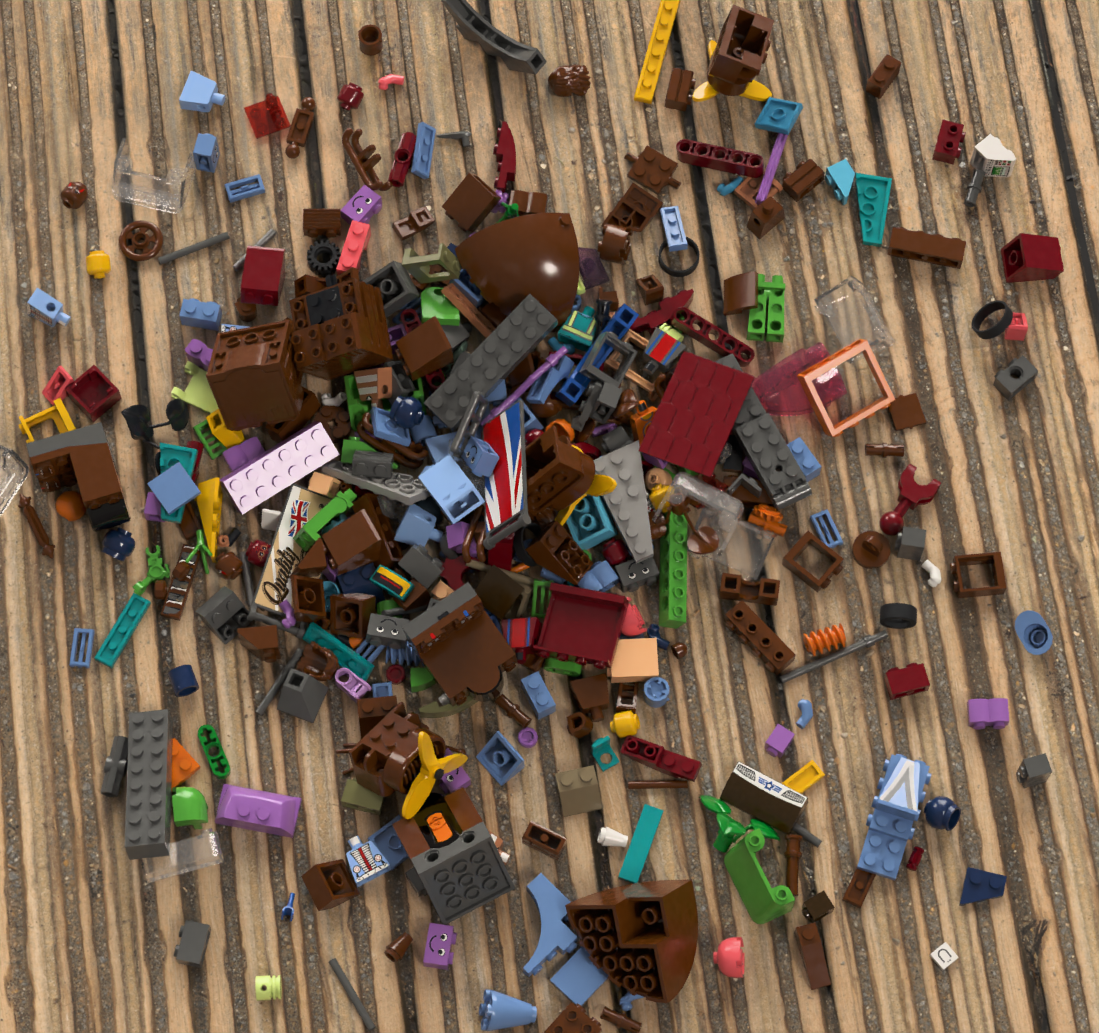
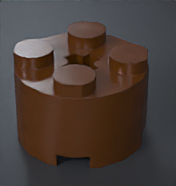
M605 224L602 231L604 235L603 241L599 242L597 250L600 252V258L604 261L624 265V260L627 261L632 244L630 243L629 235L632 236L633 231L628 227Z

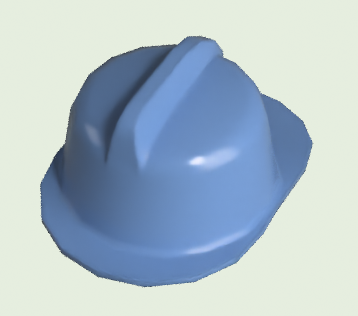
M1030 610L1024 611L1017 616L1015 630L1025 649L1033 655L1046 653L1052 645L1053 636L1043 617L1039 613Z

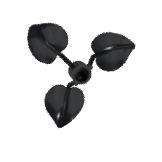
M173 399L168 403L166 416L169 421L155 425L147 424L150 421L151 415L148 408L144 405H133L121 412L127 422L131 437L134 440H143V443H147L157 449H160V446L149 441L154 434L153 428L171 424L174 431H181L186 427L189 420L188 406L181 399ZM160 452L155 456V467L158 476L161 474Z

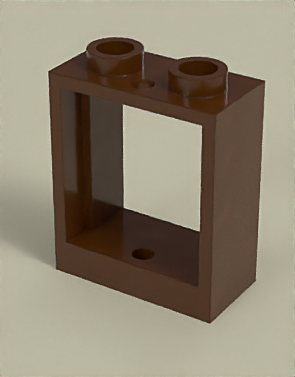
M807 531L783 557L782 565L818 593L821 588L825 590L831 583L830 578L833 575L837 576L842 571L844 559L811 532ZM810 544L834 562L819 580L795 562Z
M1001 552L954 556L953 562L950 563L951 574H954L955 577L953 591L957 592L958 598L1004 594L1006 582ZM991 563L995 586L963 589L960 566Z

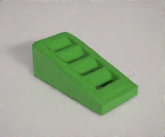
M207 420L194 426L193 430L200 442L204 444V448L211 459L214 460L223 455L227 448L215 436L205 440L204 437L212 433L211 429L203 434L201 433L202 430L209 427ZM217 439L218 442L209 447L208 443ZM221 445L222 449L215 453L212 452L214 448Z

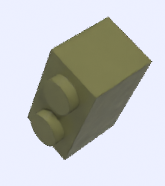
M353 778V780L347 779L341 803L343 807L381 816L386 797L379 796L359 785L356 778Z

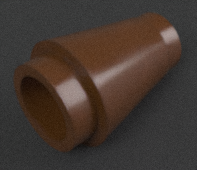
M404 932L386 946L384 953L387 958L395 963L398 960H402L413 941L412 937Z

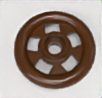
M134 221L128 224L119 236L120 250L127 258L134 261H146L155 257L163 245L162 232L155 224L149 221ZM139 228L141 232H137L133 235L131 231ZM148 230L154 233L151 237L146 234ZM132 239V246H127L126 240ZM150 242L155 243L152 249L147 248ZM135 249L143 250L142 254L135 253Z

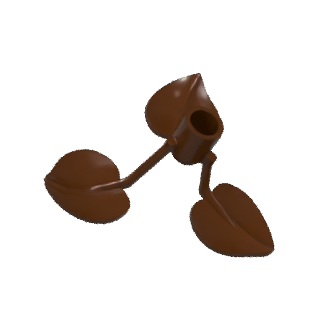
M626 389L621 393L616 408L612 413L616 420L608 419L607 422H613L617 425L622 423L629 428L631 427L629 418L635 414L631 410L640 405L633 390ZM588 417L582 431H574V444L584 442L590 437L594 431L596 420Z
M697 474L687 480L677 490L676 494L670 496V506L667 507L666 519L660 512L652 511L648 513L652 540L665 535L667 532L665 524L669 522L671 512L676 515H684L694 533L687 540V546L691 552L695 554H708L718 549L719 538L716 531L708 526H703L696 531L686 512L688 504L697 506L708 498V488L701 474Z

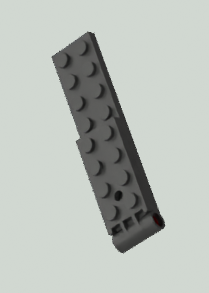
M733 353L715 361L743 372ZM751 386L732 432L771 499L773 506L778 511L812 495V490L769 413H766Z

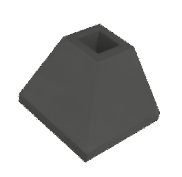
M291 668L284 682L277 710L314 723L329 688L312 676Z

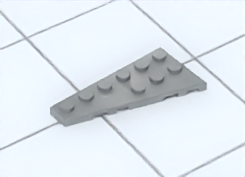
M639 440L593 460L595 463V475L609 476L617 483L613 492L602 497L636 564L654 556L641 454L639 452Z
M332 461L322 465V473L330 475V477L344 480L348 484L357 485L361 489H368L373 491L374 494L387 496L388 499L400 501L404 505H413L415 502L425 500L431 496L421 480H414L412 475L392 472L390 479L366 477L363 475L355 476L352 475L351 463Z

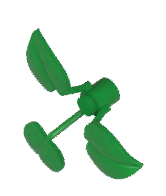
M699 796L701 802L708 810L717 813L716 819L720 829L713 843L717 850L726 853L732 842L736 843L749 829L756 830L760 828L764 837L780 841L779 835L770 825L758 819H751V824L744 827L741 823L726 815L731 814V809L724 801L713 796Z

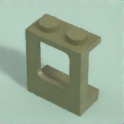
M443 243L439 245L437 254L419 256L412 248H407L404 251L402 266L421 284L459 279L460 270L462 269L459 260ZM440 264L448 272L429 274V265Z

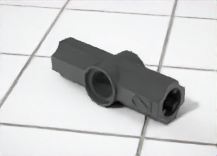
M124 736L114 737L110 756L107 757L105 762V776L101 794L107 797H118L122 778L125 777L127 772L128 738Z

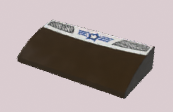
M739 761L720 796L722 801L787 835L791 833L808 804V797Z

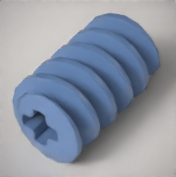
M406 641L405 649H392L387 646L386 664L391 659V663L395 665L398 659L400 665H403L406 660L408 666L414 661L415 666L418 667L421 660L412 647L409 646L408 641Z

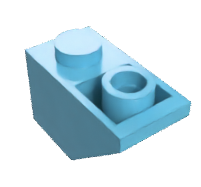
M846 159L828 167L824 177L827 185L833 188L836 199L840 200L843 205L847 204L855 172Z

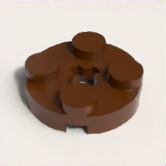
M323 406L314 418V421L321 422L332 443H338V441L347 438L351 432L350 415L339 406ZM335 421L338 425L330 428L328 423Z

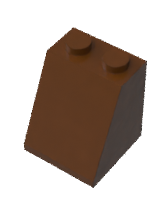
M436 316L396 341L397 349L394 350L398 360H403L405 364L402 365L406 376H411L413 381L454 363L452 347Z
M365 509L360 510L321 535L329 567L331 570H335L337 576L380 559L381 538Z

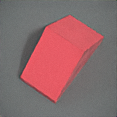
M1013 312V319L1005 330V339L1024 341L1028 330L1025 313Z
M59 366L42 391V394L55 406L54 400L59 398L63 400L68 396L65 388L73 383L74 380L62 366Z

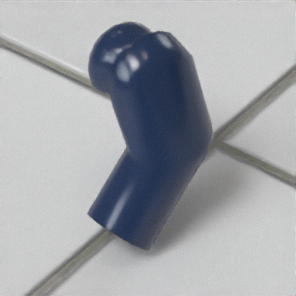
M651 624L647 629L648 638H657V647L667 650L670 642L661 638L660 628L657 624Z

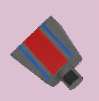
M656 327L643 353V360L647 362L643 370L648 375H653L656 369L666 373L679 361L683 351H686V345Z

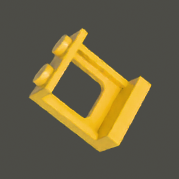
M61 398L54 400L55 406L29 418L19 417L21 424L18 426L23 435L27 434L29 438L26 440L27 443L34 441L29 429L48 419L54 420L60 434L76 429Z

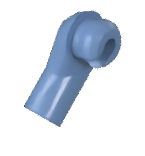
M628 991L620 999L619 1005L622 1006L623 1011H628L633 1007L632 1001L645 997L638 994L634 996Z

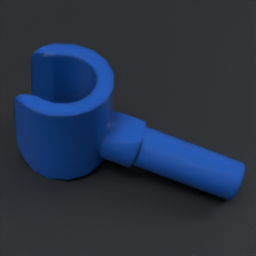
M290 893L288 904L282 909V920L284 915L290 916V922L293 920L294 909L292 907L295 893Z

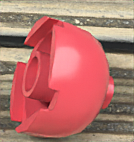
M627 597L628 602L632 601L630 597ZM629 603L621 633L627 637H635L646 632L647 628H642L645 622L636 605L631 606Z
M731 937L723 940L718 946V951L713 953L714 964H718L720 972L727 977L743 978L745 957L741 947H744L742 937Z

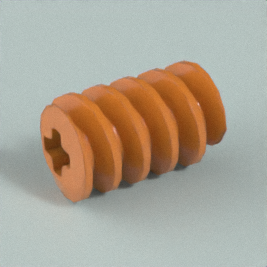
M839 623V628L836 625H832L831 630L829 627H825L824 633L821 629H818L817 635L813 631L810 632L809 637L807 634H803V641L807 652H811L813 656H816V650L823 654V648H826L830 652L831 645L837 650L838 643H840L844 648L846 637L843 627Z

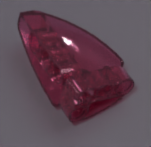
M821 342L806 350L802 348L754 379L752 388L766 413L779 416H797L814 412L797 375L830 356ZM837 366L812 380L824 408L847 394Z

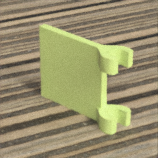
M187 361L184 372L193 375L185 392L174 386L171 398L181 399L211 414L219 408L206 377L207 371Z

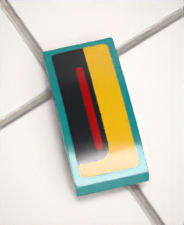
M381 564L369 579L371 583L402 601H405L415 587L410 581Z

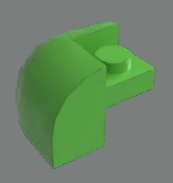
M182 786L172 788L173 814L176 827L193 825L194 830L202 829V823H208V806L203 794L193 787Z

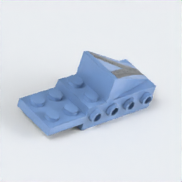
M892 754L890 760H885L883 771H886L884 778L880 777L877 789H880L879 796H874L871 807L875 809L873 815L869 814L866 822L869 829L857 869L894 881L896 880L908 839L912 840L915 831V828H912L913 821H918L921 810L917 809L919 802L923 803L925 798L924 784L928 785L931 778V773H928L930 766H927L925 762L908 760L906 756L901 754Z

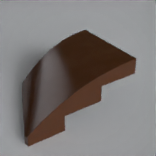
M632 183L601 226L614 224L631 228L634 232H642L664 203L635 183Z

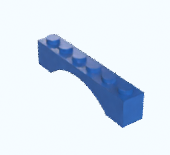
M624 303L618 308L600 334L606 331L613 332L621 340L639 314ZM598 337L555 395L569 407L576 403L591 381L579 371ZM604 343L592 365L599 369L613 348Z

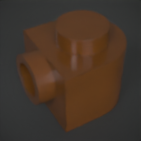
M241 297L234 303L235 309L242 321L251 322L257 317L256 304L241 303Z
M576 712L567 717V729L572 736L579 739L592 731L593 721L583 713Z

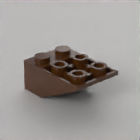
M557 520L542 528L525 549L538 565L574 585L579 583L593 565L590 558Z

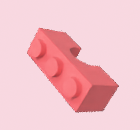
M352 220L336 268L337 276L352 267L357 268L359 272L362 252L366 250L371 236L370 224Z

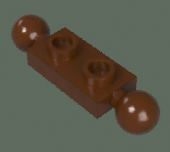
M305 97L301 101L303 110L296 109L286 139L290 145L286 147L285 153L291 159L299 156L300 149L298 146L305 147L315 114L311 111L315 108L316 103L311 97Z

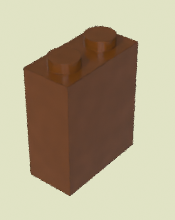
M468 173L441 207L446 210L445 214L450 219H455L458 222L460 229L465 232H474L500 201L501 197L479 176Z

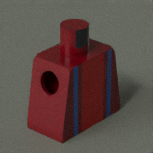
M537 617L501 620L503 637L516 654L517 664L526 663V654L536 653L533 645H538L543 624Z

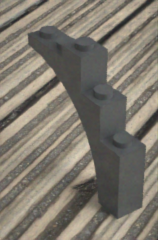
M441 0L457 22L456 27L464 39L478 41L487 55L501 57L509 70L536 75L547 62L537 48L524 45L496 29L474 10L466 0Z

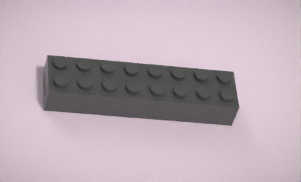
M529 294L424 402L425 407L449 430L454 432L461 424L475 391L485 393V398H487L558 325V320Z
M168 709L129 713L125 849L130 860L170 856L173 721Z

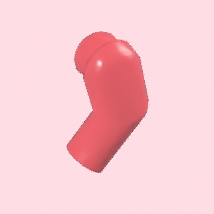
M393 74L384 76L379 79L378 87L381 90H387L388 84L403 85L404 76Z

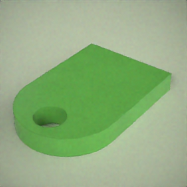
M429 287L422 291L420 298L421 324L436 316L440 325L459 326V310L441 292L444 287Z

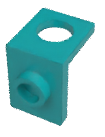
M609 736L599 738L592 743L591 754L603 772L619 763V759L610 746ZM605 753L612 756V761L609 764L602 763L600 759Z

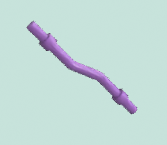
M562 346L555 354L549 355L545 359L546 362L533 372L497 408L494 407L489 411L490 414L480 422L481 427L507 409L550 367H554L558 360L568 352L567 348Z

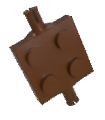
M646 146L638 157L629 152L625 155L624 159L633 163L627 177L655 194L659 195L661 190L668 184L676 189L680 187L681 182L672 178L678 163L653 148Z

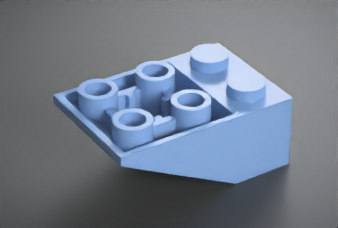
M450 454L418 476L451 524H455L485 502Z

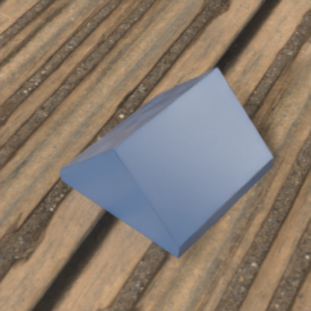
M499 731L493 735L476 756L501 786L525 768L524 759Z

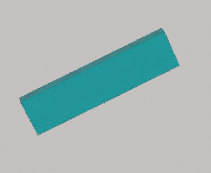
M133 593L94 657L96 661L111 669L113 668L151 605L149 600Z
M312 622L309 624L302 638L309 644L311 641H314L319 646L330 649L338 658L339 666L348 668L359 678L367 681L374 668L373 664L316 623Z
M647 804L644 805L618 879L632 884L638 883L664 810Z

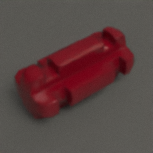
M917 846L914 847V851H912L908 861L909 864L906 865V868L911 871H916V866L919 865L922 858L921 854L924 853V849Z

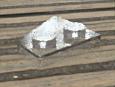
M381 494L377 496L382 514L400 523L408 505H404L397 500H390L387 496Z

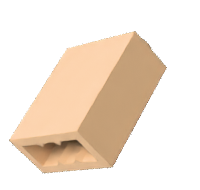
M657 638L619 639L612 668H607V677H611V683L647 682L652 677H659Z

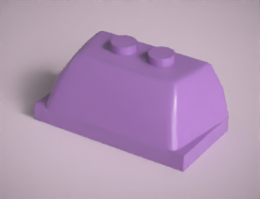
M223 784L215 823L293 838L302 800L298 797Z

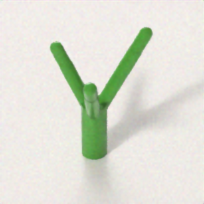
M200 529L196 531L197 545L185 562L189 563L198 549H200L205 573L209 574L205 552L209 556L213 554L206 547L204 531Z

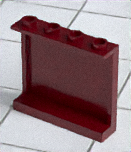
M551 582L549 588L551 597L538 645H533L535 652L542 658H549L550 656L562 662H567L568 660L575 661L576 664L582 666L591 664L598 669L612 668L629 604L627 598L622 595Z

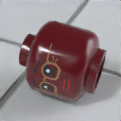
M259 539L254 542L251 541L245 553L247 561L263 568L271 545Z

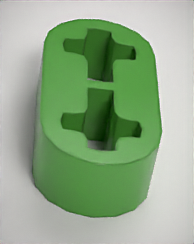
M546 658L544 669L552 673L578 677L581 674L582 665L572 661L562 662L556 658Z

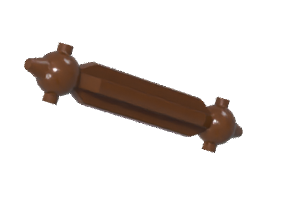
M20 494L18 507L24 508V515L39 545L43 547L42 555L53 559L55 545L49 544V537L34 507L30 505L31 497H25L23 494Z

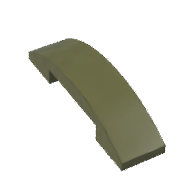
M473 691L471 695L466 697L467 701L460 706H457V704L452 706L451 703L439 707L437 701L418 708L421 718H442L457 714L473 706L487 692L477 693Z

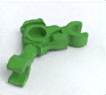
M158 545L156 546L157 551L155 553H150L149 548H146L149 564L147 577L133 586L134 592L139 596L145 592L152 582L155 583L156 580H162L164 577L169 579L170 577L169 565L165 564V568L162 567L163 562L162 558H159L161 551Z

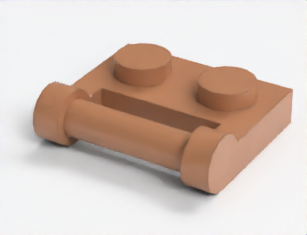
M765 171L761 177H747L734 190V194L749 205L752 210L759 206L755 203L754 198L758 194ZM774 178L767 198L773 197L776 193H780L783 190L782 185Z

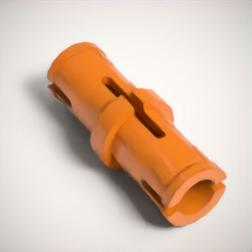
M753 511L748 519L749 523L763 528L764 531L768 530L782 537L788 527L782 523L761 518Z

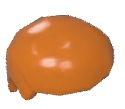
M557 418L545 429L547 431L554 425L556 426L558 437L566 435L570 438L571 442L575 437L571 423L565 419Z
M75 491L63 492L56 500L55 508L57 513L68 521L78 520L86 512L82 496Z

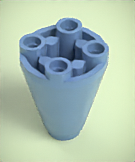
M484 990V1004L481 1003L479 1007V1015L483 1016L481 1030L493 1031L535 1023L537 1017L536 1006L495 990Z

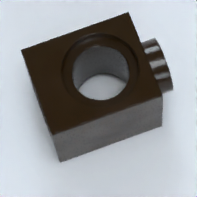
M822 891L803 902V909L801 911L806 920L810 919L814 923L832 913L835 907L825 891Z

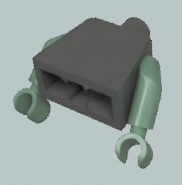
M459 322V326L441 325L452 347L454 363L447 365L449 368L444 373L445 375L450 374L451 366L456 363L460 353L466 351L468 347L469 333L472 332V326L469 322L463 324Z

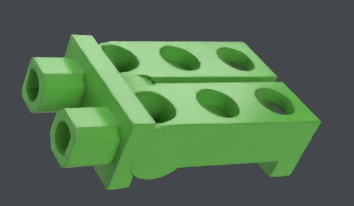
M758 274V308L750 309L746 340H764L767 304L766 341L783 343L784 291L786 283H783L782 275L772 276V282H765V275Z
M350 488L344 493L339 491L322 510L298 531L293 539L307 552L318 538L321 537L318 533L327 524L331 523L332 520H338L339 515L346 514L354 505L352 501L357 495Z

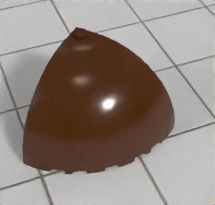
M536 213L507 219L478 231L455 248L462 269H466L471 277L469 281L482 291L480 294L490 304L493 302L498 306L501 313L508 317L531 294L558 320V325L551 332H558L566 322L575 301L579 281V249L570 213Z
M692 879L649 881L615 887L582 897L565 905L572 930L575 929L580 938V941H578L580 946L587 950L590 954L588 958L597 969L601 968L608 975L607 978L618 987L623 986L634 996L638 994L646 997V1000L658 1003H669L681 991L694 962L698 939V913Z

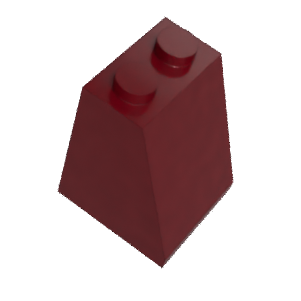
M1020 233L1001 248L1006 283L1054 279L1064 271L1061 247L1057 237Z
M247 245L241 281V303L278 306L285 280V249Z

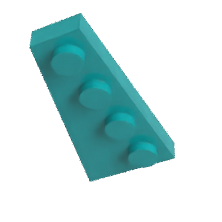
M855 173L862 243L864 245L881 247L892 178Z
M160 443L161 474L180 462L192 479L198 450ZM161 504L162 521L181 524L185 505L169 515Z

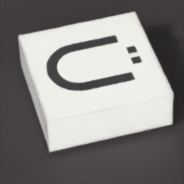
M946 942L929 955L942 971L959 958Z

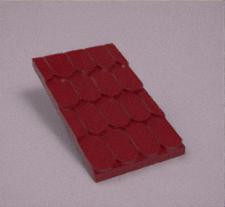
M683 351L642 441L639 452L711 478L755 376Z

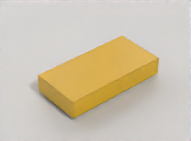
M811 760L782 782V784L802 794L821 780L825 774Z

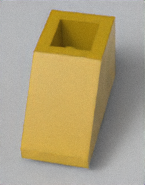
M219 409L206 417L212 434L227 449L246 441L242 430L230 431L226 428Z

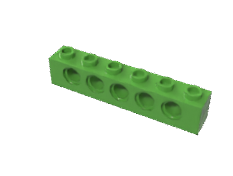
M671 512L669 522L665 524L667 532L660 537L659 626L677 629L686 623L687 520L684 515H676Z

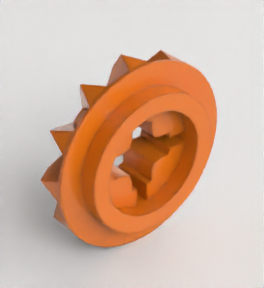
M759 504L753 508V512L757 516L766 520L780 522L783 519V514L772 506Z

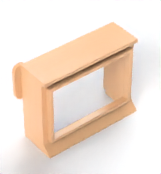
M631 329L628 330L621 340L622 342H632L645 350L649 342ZM616 350L613 351L608 360L604 362V371L607 372L610 368L617 371L620 363L616 359L621 353ZM628 369L624 377L648 391L649 400L655 401L658 395L654 389V382L651 383Z

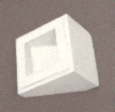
M262 509V529L276 531L281 512Z

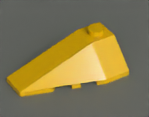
M219 477L198 483V489L201 494L194 498V501H197L208 548L213 554L211 556L212 563H217L215 560L218 552L217 537L220 531L223 489Z

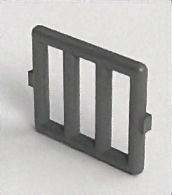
M479 391L473 393L450 447L454 457L463 459L461 455L470 437L475 436L489 403L488 399L485 398V393ZM478 402H480V405H479V407H478V409H477V412L475 413V412H474V411H475V408H476ZM470 420H472L469 430H466ZM463 437H464L465 440H464V442H463V444H462V447H461V449H460L459 446H460V443H461V441H462V439H463Z

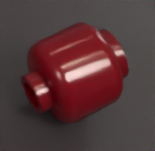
M350 82L349 85H343L337 100L341 103L340 107L347 111L358 109L364 98V93L361 87Z
M614 538L602 546L604 549L601 551V554L610 566L628 561L626 558L630 554L622 540Z

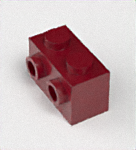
M942 120L932 160L954 165L955 158L959 159L962 149L958 147L959 142H964L966 132H962L963 124Z
M911 663L902 669L898 667L891 668L884 676L890 700L925 692L930 687L923 663Z

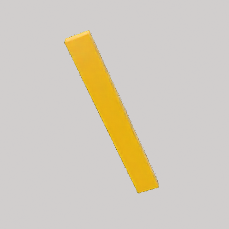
M661 0L634 95V101L652 104L680 0Z

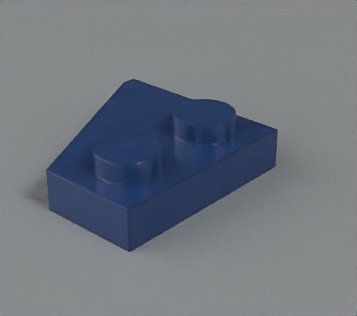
M967 867L959 905L964 906L973 902H982L987 899L1002 897L1007 876Z

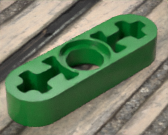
M203 725L198 729L200 743L215 777L225 779L231 773L226 755L215 729L211 725ZM206 730L211 733L210 738L212 742L209 744L207 738L203 736ZM212 747L220 749V753L215 757L209 755V750ZM220 760L222 766L227 767L224 769V773L217 771L219 767L216 761Z

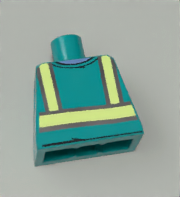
M585 306L582 313L573 311L558 331L557 340L564 344H572L576 349L587 352L594 343L596 321L593 315L595 310L592 307Z

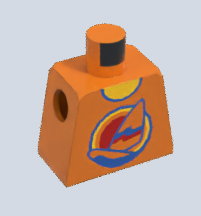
M645 400L639 401L640 405L635 407L637 413L629 418L634 442L639 440V446H641L657 410L654 406L647 408Z

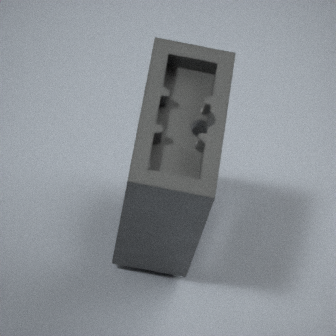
M606 331L599 335L579 372L593 382L595 380L601 381L602 386L607 382L619 387L637 351L633 349L630 343L619 340L615 333ZM604 343L624 355L613 378L592 365Z

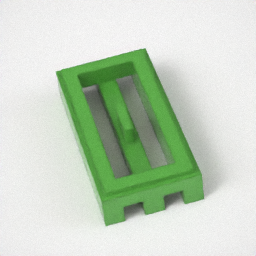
M534 579L531 617L545 618L546 614L543 613L545 586L550 588L551 582L554 583V580L546 581L542 579L540 581ZM538 585H540V611L539 613H536L537 589ZM549 590V594H548V605H549V601H550V597H551V592H550V590Z

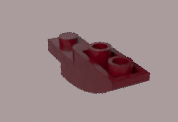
M505 121L502 122V127L497 130L499 142L494 145L493 155H496V162H499L497 172H500L499 178H495L494 188L501 190L502 194L506 191L507 181L515 182L516 176L515 143L511 130Z
M693 289L682 290L676 296L662 299L658 303V311L653 310L642 318L637 317L629 329L637 334L648 330L650 336H652L656 327L660 328L664 323L670 326L672 313L678 307H689L693 300Z
M631 735L626 737L620 750L621 754L677 779L681 777L695 782L702 766L700 761L665 750L663 746Z

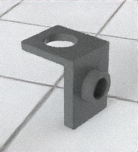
M742 473L727 489L726 494L729 498L742 485L759 498L762 489L753 478H748Z

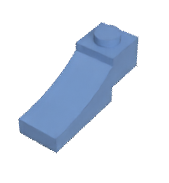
M562 356L554 367H550L532 384L526 400L529 403L544 404L556 384L562 379H568L574 362L568 356Z

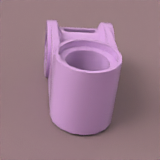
M340 668L335 673L337 687L356 703L357 699H361L367 691L372 689L366 681L359 678L348 668ZM346 675L349 677V680L341 682L339 677Z

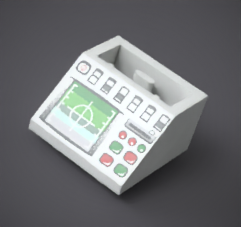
M989 134L974 147L970 164L975 169L983 170L985 176L1009 177L1012 174L1016 158L1014 153L1007 150L998 138Z

